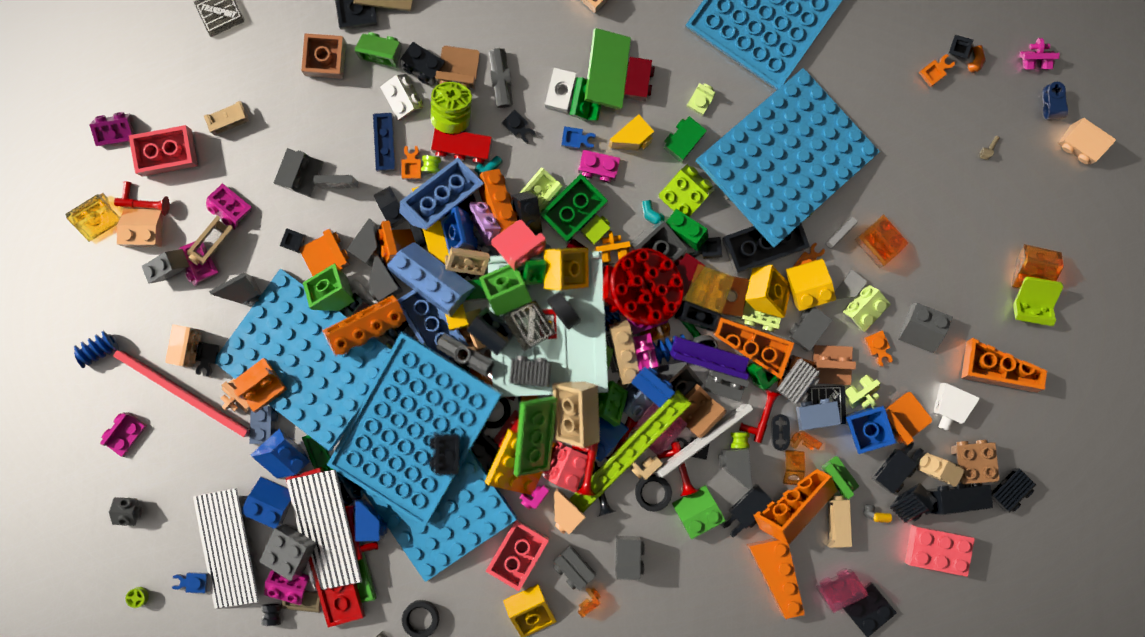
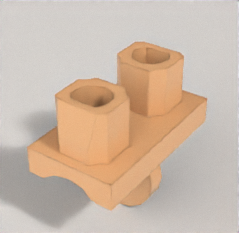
M233 380L229 383L225 381L221 385L222 390L230 399L226 395L221 397L225 402L222 408L224 410L231 408L235 412L238 409L234 404L236 403L247 413L250 410V406L245 399L238 398L234 393L237 386Z

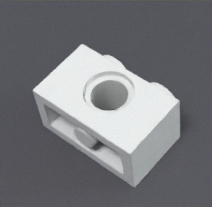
M554 68L545 108L567 113L568 108L571 109L573 99L571 96L573 90H575L577 80L576 73ZM564 87L568 92L565 95H560L557 90Z

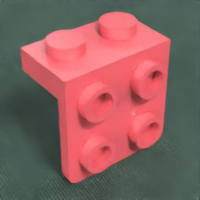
M518 220L494 237L491 243L515 271L517 268L524 266L526 261L535 255H539L545 249L546 238L541 233L535 236L522 220Z
M557 441L551 453L550 470L543 471L542 476L553 484L575 493L585 472L588 455Z

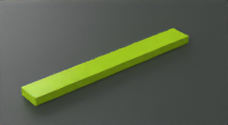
M677 389L662 407L592 475L591 487L596 495L589 496L575 492L569 500L584 513L692 403Z

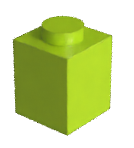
M596 215L581 230V234L595 246L610 231L611 228L608 226L610 222L604 216L599 217Z

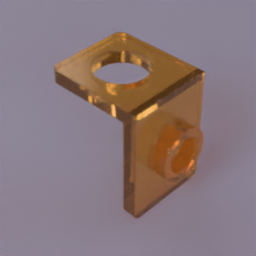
M785 451L786 470L783 484L797 485L799 481L804 479L805 453L803 451ZM795 475L798 476L799 479L790 480L789 477Z

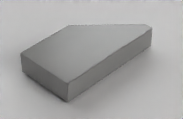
M852 217L825 244L829 248H833L858 221Z
M851 270L836 289V299L856 297L868 281Z

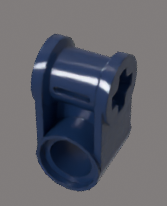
M1056 81L1045 86L1042 90L1044 118L1046 120L1066 118L1068 115L1065 85Z

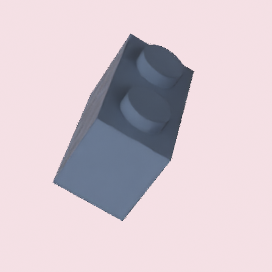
M831 398L821 399L819 404H812V401L803 402L801 406L796 407L799 430L841 425L837 401H832Z

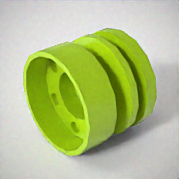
M444 82L432 90L430 119L432 125L437 130L453 134L464 131L469 126L472 95L466 86L456 82Z

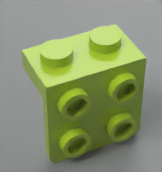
M686 164L659 193V198L673 211L678 209L690 217L715 189L709 180L703 179L698 174L696 168Z
M1026 277L1013 304L1015 320L1054 326L1056 322L1054 306L1063 289V284L1052 280Z

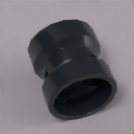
M262 604L261 611L265 614L261 619V625H280L281 618L277 613L281 611V604Z

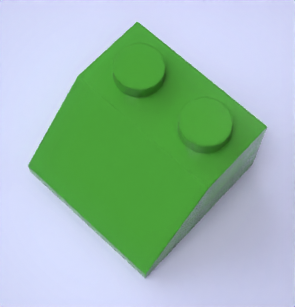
M373 32L361 35L355 47V52L360 60L397 68L402 45L397 38L387 36L386 39L379 37V34Z
M335 263L303 282L311 310L339 311L354 302L348 278Z
M506 265L479 277L491 308L497 316L532 301L518 268L514 271L510 265Z
M706 485L700 487L698 492L685 495L672 502L691 539L726 521Z

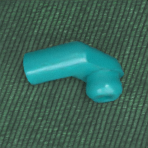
M495 156L485 167L479 163L474 171L479 176L482 172L495 170L503 161L499 156Z
M651 200L642 201L646 220L655 225L664 221V215L653 210Z

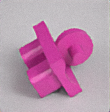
M1038 38L1036 44H1030V49H1035L1036 51H1019V57L1023 58L1024 69H1035L1036 59H1042V69H1053L1055 59H1059L1060 54L1055 53V51H1044V49H1050V43L1044 44L1043 38Z
M651 334L632 337L639 372L643 367L647 369L649 367L653 369L658 368Z

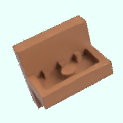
M813 346L812 361L815 362L814 368L820 372L818 375L820 379L817 384L851 385L852 370L856 369V362L852 361L853 347Z

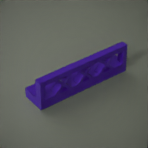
M675 336L670 352L674 359L745 380L748 379L749 374L745 370L749 358Z

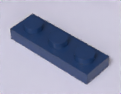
M373 114L376 171L396 170L393 114Z

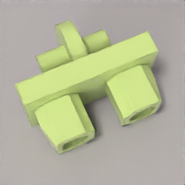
M865 375L859 381L864 389L858 392L854 386H851L845 390L852 409L859 404L864 409L869 405L872 408L877 407L875 400L880 398L876 393L880 390V382L877 379L874 381L870 376Z

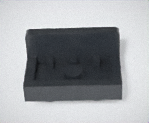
M415 42L410 44L400 58V66L404 72L414 74L420 82L428 83L431 86L434 84L436 71H440L445 65L444 60Z

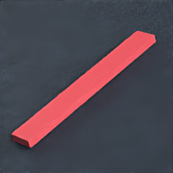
M116 350L113 357L242 437L249 436L250 429L127 352Z

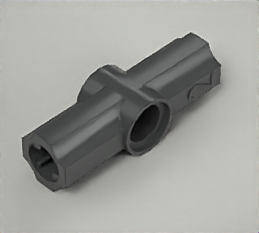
M505 48L490 50L489 56L492 70L490 73L492 86L495 90L497 108L513 106L510 87L512 84L510 71L507 67Z
M446 333L437 342V349L455 358L458 363H463L484 376H488L494 367V360L476 351L474 347L467 346ZM465 350H467L468 352V358L466 360L463 357V352Z

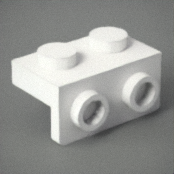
M407 74L396 75L381 86L398 120L424 107L420 95L416 92L413 82Z

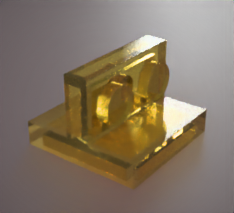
M104 193L96 194L65 214L66 219L88 242L116 226L120 219L111 208L108 197Z
M698 264L685 301L722 313L735 277Z

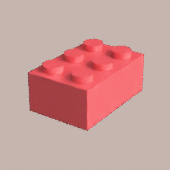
M186 125L129 135L134 170L141 177L198 166L192 129Z
M517 519L485 572L520 591L546 547L549 538Z
M911 525L905 563L910 566L968 577L975 538Z

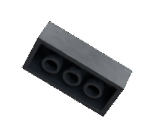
M802 223L775 247L764 238L755 226L722 238L734 274L798 253L810 247Z

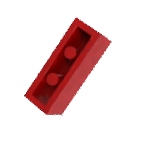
M435 128L431 151L435 153V156L446 158L449 155L454 156V159L459 158L461 161H465L466 158L472 159L474 163L484 164V162H489L493 140L491 136L467 132L449 134Z

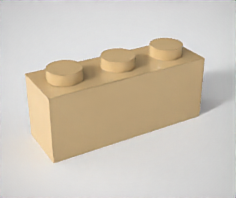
M627 320L608 324L619 379L622 385L631 383L639 373L630 324Z

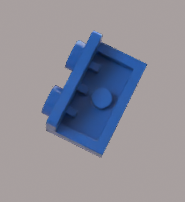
M643 367L631 383L658 407H662L675 393L672 390L673 386L666 380L662 382L657 377L658 373L653 368L649 367L647 369Z

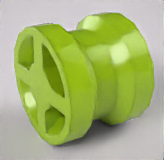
M427 155L422 156L424 164L421 167V172L437 174L440 171L439 163H441V158Z
M731 432V437L733 438L731 448H750L748 443L750 433Z
M136 587L126 594V603L131 608L143 606L149 600V593L143 587Z

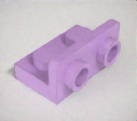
M470 202L469 208L473 213L471 218L473 224L476 226L486 246L492 245L491 241L499 234L501 227L486 202Z

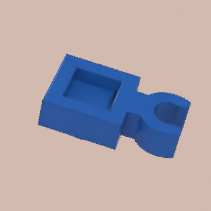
M564 126L561 146L580 149L581 144H584L587 148L592 149L594 144H589L587 140L595 138L596 135L594 133L582 135L583 129Z
M188 572L186 578L182 574L173 576L174 579L180 580V585H174L172 589L178 590L186 587L187 593L207 592L208 573Z

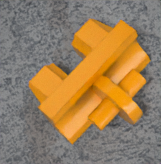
M608 231L609 237L602 238V244L609 242L610 244L597 246L595 250L602 251V263L611 262L610 252L617 251L618 259L629 253L630 241L614 244L615 241H621V235L613 236V232Z

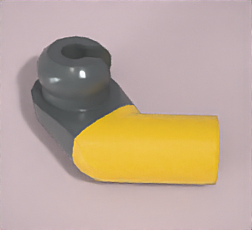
M865 505L864 515L871 520L881 523H890L892 521L890 513L874 512V505Z

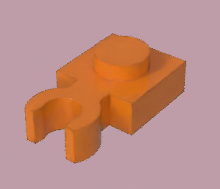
M945 54L939 60V64L934 60L919 72L930 87L947 75L944 70H949L955 65V62H952L950 65L945 63V59L949 56L948 54Z
M405 146L404 153L407 159H402L401 178L421 179V159H416L419 154V148L415 146V152L410 154L408 153V146Z
M817 243L810 246V253L808 254L804 251L792 267L815 261L817 257L825 253V249L823 248L820 253H816L814 248Z
M883 330L864 338L871 356L877 354V364L879 366H883V357H886L889 363L893 362L892 356L886 353L890 346Z

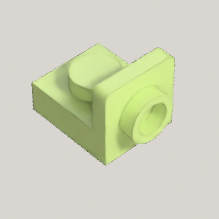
M699 83L686 107L703 116L716 92L708 84L702 85Z

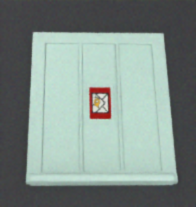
M602 251L588 252L589 287L553 290L544 289V283L525 284L532 301L498 316L516 331L511 341L498 356L491 351L492 360L495 361L492 369L493 388L503 393L501 397L553 395V383L587 382L598 385V393L608 392ZM544 254L535 255L530 260H543ZM490 256L488 273L509 264L502 256ZM525 265L518 268L519 273L520 270L525 268ZM558 291L563 294L581 319V322L570 330L565 327L547 302ZM530 307L535 310L533 311L535 312L533 338L528 336V333H530L528 330H531L528 328ZM516 356L528 357V361H536V358L548 359L547 362L552 364L550 386L542 387L509 383L511 359H516Z

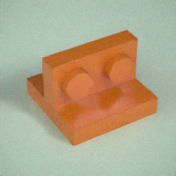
M266 358L261 359L233 380L237 386L234 393L238 398L245 399L255 413L287 390Z

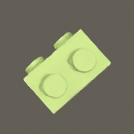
M541 167L519 193L531 191L538 197L539 211L542 212L548 206V202L560 193V188L563 185Z
M868 285L848 304L843 313L850 317L860 330L865 332L891 304L878 289Z
M745 301L743 316L740 320L745 321V325L755 327L757 324L763 326V330L774 332V329H780L781 318L755 311Z

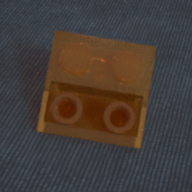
M884 214L854 239L879 268L890 262L908 244L906 239Z
M1024 244L1016 261L1012 287L1020 289L1026 277L1057 281L1064 267L1062 252Z

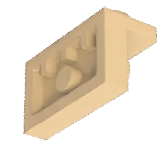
M451 247L449 255L445 256L446 270L484 276L490 256L486 252Z
M649 456L642 462L643 467L641 469L634 462L631 470L639 479L643 476L646 480L663 463L656 456L653 458Z

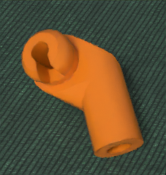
M982 45L973 47L975 59L968 64V69L971 73L980 71L986 61Z

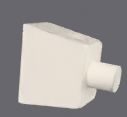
M941 383L934 408V413L942 417L938 427L949 431L953 422L963 424L979 401V397L950 384Z

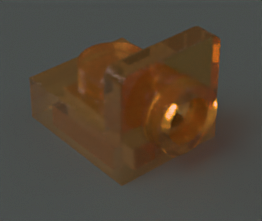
M668 322L640 332L642 336L650 333L652 341L670 336V324Z
M802 430L799 433L795 432L790 439L792 442L790 446L794 449L798 447L801 440L804 441L802 445L811 451L813 448L819 450L823 444Z
M589 586L586 588V591L592 599L586 598L578 605L580 608L577 612L582 618L601 604L599 600L601 595L595 588L591 589Z

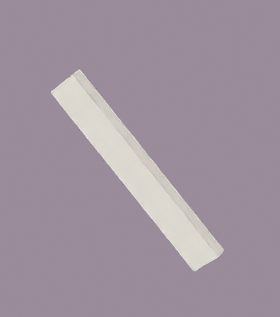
M742 404L715 424L707 435L695 439L664 462L654 472L657 477H665L752 412L753 408L751 405Z

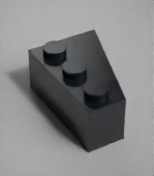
M958 483L956 487L943 485L937 486L935 489H927L936 499L933 505L934 509L929 514L946 515L993 508L991 485L982 483L966 485Z

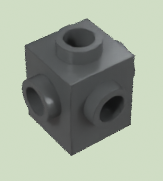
M114 497L109 510L112 525L136 526L138 518L142 515V507L139 506L137 498Z

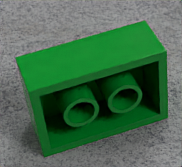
M580 174L540 213V217L568 243L608 204V200Z

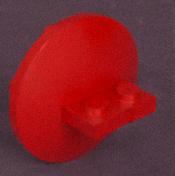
M648 248L633 250L618 260L611 273L610 290L614 303L619 311L632 322L645 326L658 325L672 318L681 306L684 295L681 274L673 261L659 251Z

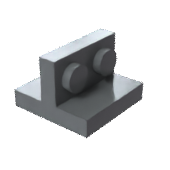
M287 148L274 184L311 197L315 186L314 176L320 174L324 162L308 156L305 152Z
M710 369L704 390L741 402L744 389L748 387L749 380Z

